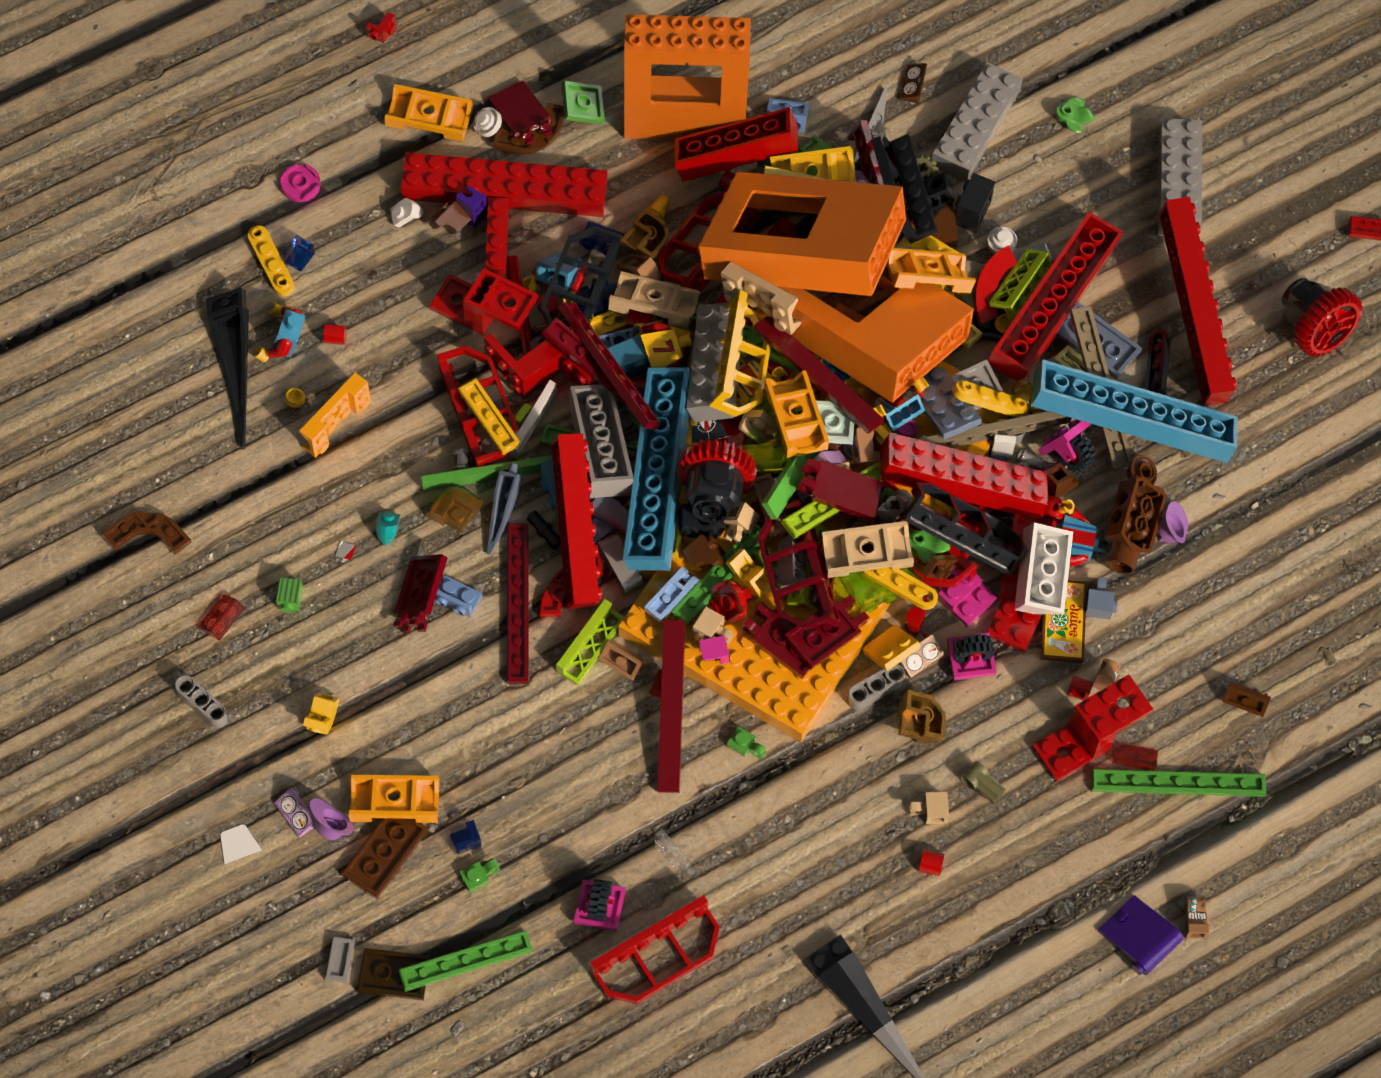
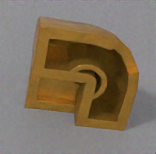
M644 208L633 221L632 228L621 239V245L634 254L649 256L654 260L664 249L669 239L666 223L660 217Z
M458 487L448 488L437 496L427 511L426 517L443 526L447 524L462 533L470 519H474L484 500L465 489Z
M907 690L903 694L897 710V718H899L898 735L915 739L914 742L938 743L943 741L945 738L946 712L942 710L940 704L935 700L936 697Z

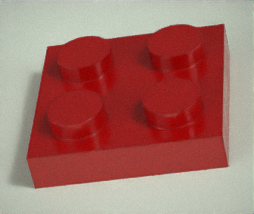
M1003 597L987 633H990V637L996 641L1026 652L1042 614H1031L1014 610L1015 602Z

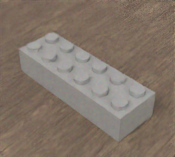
M986 63L933 153L932 161H936L938 169L963 181L970 178L1021 90L1022 78L993 64Z
M1162 118L1158 149L1159 236H1164L1159 213L1165 201L1190 196L1191 203H1194L1196 207L1195 220L1199 222L1200 229L1202 227V120Z
M729 302L698 306L686 406L694 422L734 418L732 415L709 406V403L714 399L718 373L715 372V369L721 361L724 343H721L720 339L726 332L729 314L726 305ZM743 327V329L741 330V335H742V336H743V332H744V327ZM738 350L740 356L735 366L737 371L740 369L741 350ZM733 380V394L724 402L736 406L738 382Z
M602 384L570 386L569 408L575 434L583 433V438L587 440L588 445L585 458L589 461L590 465L587 479L591 481L592 492L589 494V498L631 495L634 478L614 394Z

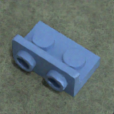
M769 98L767 113L790 107L798 125V132H805L809 103Z
M444 576L439 585L435 603L442 607L448 606L460 616L466 615L471 617L483 596L481 592L448 576Z

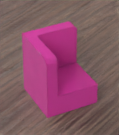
M725 636L699 640V651L702 653L703 661L719 659L720 665L729 663Z

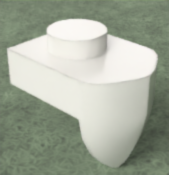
M408 198L403 199L390 208L393 224L396 227H401L413 218H420L424 214L422 208L415 201Z

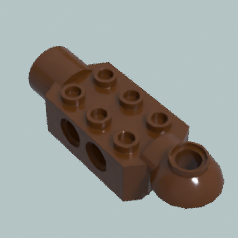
M1139 455L1132 460L1127 469L1128 480L1120 481L1104 536L1110 545L1105 564L1107 568L1120 574L1134 573L1139 555L1152 552L1167 499L1164 490L1154 485L1157 480V469L1154 462L1145 455Z

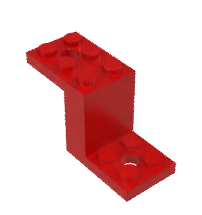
M483 268L473 285L449 274L429 305V309L484 336L493 319L518 331L536 303L538 294ZM454 297H461L463 301L455 304L452 302V299ZM507 300H513L516 303L513 307H506L504 305Z
M491 333L484 337L485 354L492 358L500 377L503 380L507 379L512 390L517 395L520 393L524 399L561 371L568 380H572L575 383V386L595 385V378L548 339L516 361Z
M1128 674L1075 705L1069 724L1036 742L1032 748L1055 782H1058L1110 751L1116 733L1153 712V707ZM1125 699L1129 706L1121 708L1118 706L1117 700ZM1063 748L1068 752V756L1065 758L1059 757L1056 751Z

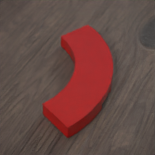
M1009 245L989 258L977 277L974 310L979 325L999 317L997 308L990 307L989 302L995 295L998 283L1004 273L1017 265Z
M598 554L595 557L596 565H599L601 577L603 576L602 554ZM563 568L554 575L543 593L540 604V617H561V610L565 600Z

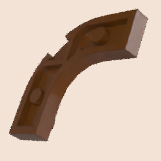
M547 103L545 110L551 118V126H549L552 130L551 135L545 137L540 128L532 130L533 134L531 135L535 142L527 146L521 136L515 138L510 130L499 128L493 143V149L516 154H530L545 149L556 140L561 132L565 119L564 106Z
M141 511L126 515L101 533L102 537L115 551L132 538L142 534L158 537L174 555L192 543L191 539L175 521L157 512L155 514L143 513Z

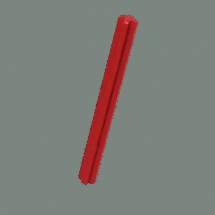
M516 255L509 256L507 262L510 279L512 282L523 287L518 257ZM529 316L526 317L519 329L524 355L531 351L530 341L533 339Z

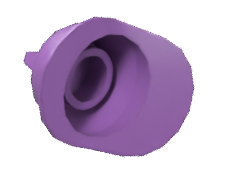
M1173 501L1168 504L1166 513L1161 517L1158 527V541H1165L1168 544L1177 541L1184 543L1188 530V518L1182 506Z
M314 798L310 801L309 808L315 817L314 827L322 837L336 841L342 835L352 834L354 825L345 814L337 811L321 799Z

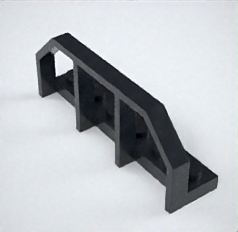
M883 131L874 134L871 142L883 184L897 186L896 182H902L906 199L904 197L905 210H910L915 227L914 230L906 216V221L901 231L910 244L938 233L910 135L906 134L889 141ZM889 150L893 151L898 171L886 154Z
M592 226L568 236L540 309L547 325L552 322V318L546 308L551 295L586 307L583 315L591 324L619 252L621 234ZM595 234L612 240L611 244H606L604 250L605 260H600L598 266L567 256L572 243ZM563 263L598 275V278H593L590 289L593 291L591 296L587 295L585 298L554 287Z
M916 482L912 488L911 493L914 501L904 514V521L1011 576L1028 551L1023 539L1000 519L932 483ZM925 494L943 502L950 518L922 504L921 502L925 498ZM960 512L975 519L981 535L957 522L961 516ZM992 529L1011 543L1016 553L988 539L993 533Z

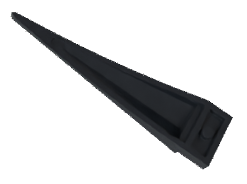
M240 287L207 298L206 303L207 318L227 383L239 444L245 450L249 310L246 304V290Z

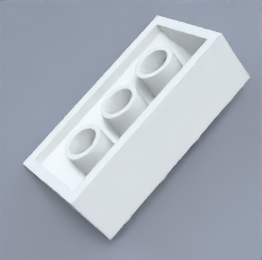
M1033 523L1024 528L1023 541L1028 551L1020 561L1014 610L1031 614H1064L1073 538L1072 531Z

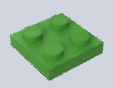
M564 81L561 86L565 120L602 125L605 117L601 86Z

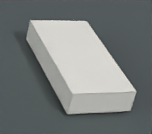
M996 434L991 448V457H1007V459H1011L1016 436Z

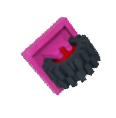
M1074 419L1067 424L1068 428L1064 425L1055 431L1056 436L1052 434L1044 439V445L1038 449L1039 452L1044 456L1056 450V456H1060L1058 461H1062L1064 467L1068 466V471L1073 469V472H1081L1095 460L1096 451H1092L1095 447L1090 445L1092 441L1090 439L1086 440L1087 436L1081 433L1091 423Z
M990 633L947 638L954 680L996 675L997 670Z
M594 879V882L582 880L574 924L617 932L626 888L612 885L611 881Z

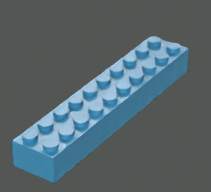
M1047 360L1041 361L1033 375L1031 404L1033 407L1225 463L1229 461L1237 449V416Z
M648 368L644 401L661 425L656 430L646 429L640 425L623 561L629 570H671L681 489L678 463L680 455L686 449L690 417L686 409L691 372L689 368Z

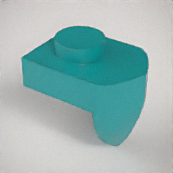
M390 511L379 512L376 521V534L384 546H387L394 540L400 523V514H394Z

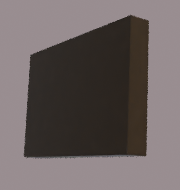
M364 948L357 992L424 1001L426 986L405 992L398 970L430 960V956Z

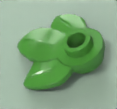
M1078 97L1070 98L1066 103H1061L1056 108V118L1060 122L1066 123L1067 128L1076 133L1082 132V124L1090 123L1094 120L1092 112L1084 107L1085 101Z
M923 530L914 531L909 535L911 549L917 552L919 559L926 563L935 554L950 550L948 543Z

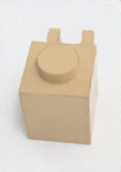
M740 502V505L732 510L728 518L723 521L729 526L723 538L728 542H731L732 538L736 542H740L742 533H753L760 515L747 503Z
M705 607L693 626L692 635L699 641L725 636L726 644L728 645L733 638V632L723 628L725 617Z
M933 789L925 793L924 803H910V816L925 814L926 824L948 823V792Z

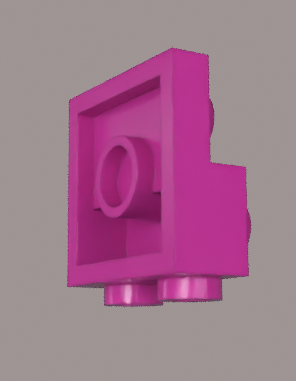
M957 573L953 574L952 577L954 579L958 576ZM976 574L973 580L968 582L964 579L955 588L939 587L937 600L968 628L997 601V596L982 584L983 580Z

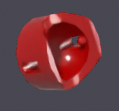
M1049 496L1048 505L1038 521H1057L1056 525L1061 523L1066 514L1059 512V508L1064 506L1062 499L1057 496Z

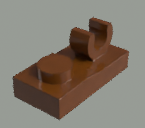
M954 554L932 556L921 574L926 578L947 579L955 571V565L959 559Z
M1230 681L1223 702L1264 717L1271 697L1267 693L1262 694L1257 692L1256 689L1251 690L1248 687Z

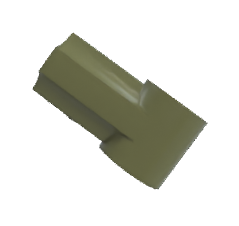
M975 761L960 777L968 788L976 789L992 804L997 802L1006 790L989 775L986 767L978 761Z

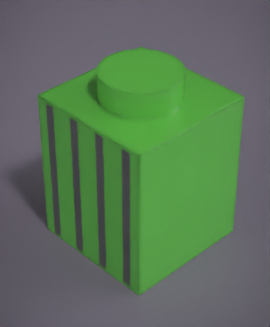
M280 577L276 600L278 609L287 613L300 610L303 593L302 580Z

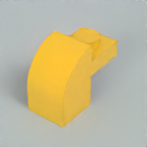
M740 548L726 561V564L734 574V580L743 589L748 588L753 596L761 598L771 588L766 569L755 565L745 549Z
M321 692L317 693L313 698L311 711L304 719L303 726H306L310 731L327 735L332 727L340 698Z

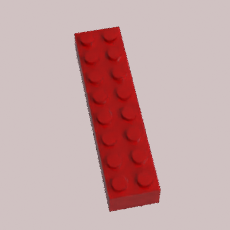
M889 432L880 447L881 481L913 488L916 482L932 483L966 502L1013 514L1017 513L1021 516L1037 520L1048 505L1047 472Z
M583 433L557 435L551 442L567 610L593 608L600 602L599 599H602L601 586H598L597 578H600L599 565H596L595 557L598 556L597 544H594L593 536L596 535L595 523H592L591 515L594 514L593 502H590L589 499L592 485L591 481L587 479L590 465L589 461L585 458L588 445L587 440L583 438Z

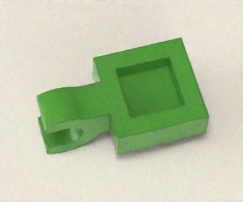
M739 726L727 742V747L744 757L750 752L757 758L762 759L766 753L765 746L755 743L757 737Z
M493 859L483 867L480 862H477L459 872L469 892H472L488 884L489 879L487 876L500 871L496 859Z

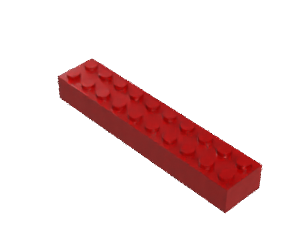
M406 152L401 184L402 200L408 198L413 201L450 203L456 201V195L459 192L466 197H471L473 194L468 192L467 187H472L479 193L486 195L487 207L488 198H509V209L604 217L608 170Z
M1189 196L1166 200L1159 213L1202 404L1203 406L1227 403L1237 388L1235 377H1232L1231 358L1227 357L1226 353L1228 349L1227 340L1222 336L1223 322L1221 318H1218L1217 314L1219 309L1218 301L1214 299L1212 293L1214 292V284L1212 280H1209L1208 276L1210 268L1203 254L1205 253L1204 242L1200 241L1199 237L1201 232L1200 224L1195 220L1196 207L1194 203H1191Z
M1089 211L993 349L988 360L989 364L1023 385L1070 316L1069 311L1076 307L1117 247L1124 232Z

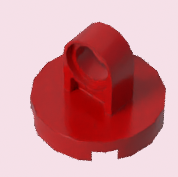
M730 580L715 584L711 593L714 592V599L711 600L713 611L724 616V620L728 624L742 620L746 614L747 602L753 599L748 588L741 589L737 583Z

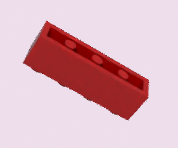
M488 198L485 269L507 279L509 198Z

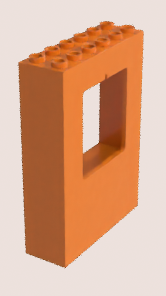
M626 14L624 44V138L675 140V138L746 119L751 18ZM685 63H688V65L721 66L722 77L651 76V65H685Z
M737 172L734 179L730 181V187L724 193L723 200L718 205L715 216L711 218V224L705 230L702 241L698 244V254L701 255L700 268L703 271L704 279L722 281L721 272L730 262H733L777 287L872 296L906 221L903 187ZM745 208L819 214L806 239L734 232Z
M886 266L877 285L892 294V296L860 322L853 321L804 289L778 287L798 298V302L792 312V317L800 320L801 325L791 335L807 349L892 403L911 388L915 381L925 376L969 338L974 308L935 284L916 282L914 289L894 287ZM756 308L762 319L767 316L764 311Z

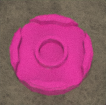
M295 164L288 167L282 173L280 181L282 193L286 198L294 202L311 200L318 194L321 186L318 172L306 164Z

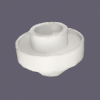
M492 107L481 109L474 118L473 127L475 131L483 137L493 136L501 126V115Z
M996 227L988 234L987 246L993 254L1008 245L1011 249L1016 248L1017 236L1008 227Z

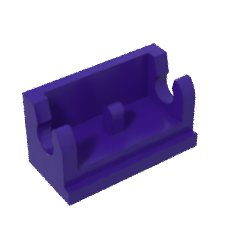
M467 187L468 192L473 195L466 197L459 192L456 195V202L471 218L468 224L475 228L488 215L486 195L479 193L472 187Z

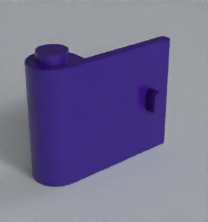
M1135 895L1098 929L1101 935L1131 957V966L1139 975H1148L1184 940L1182 933L1174 925Z

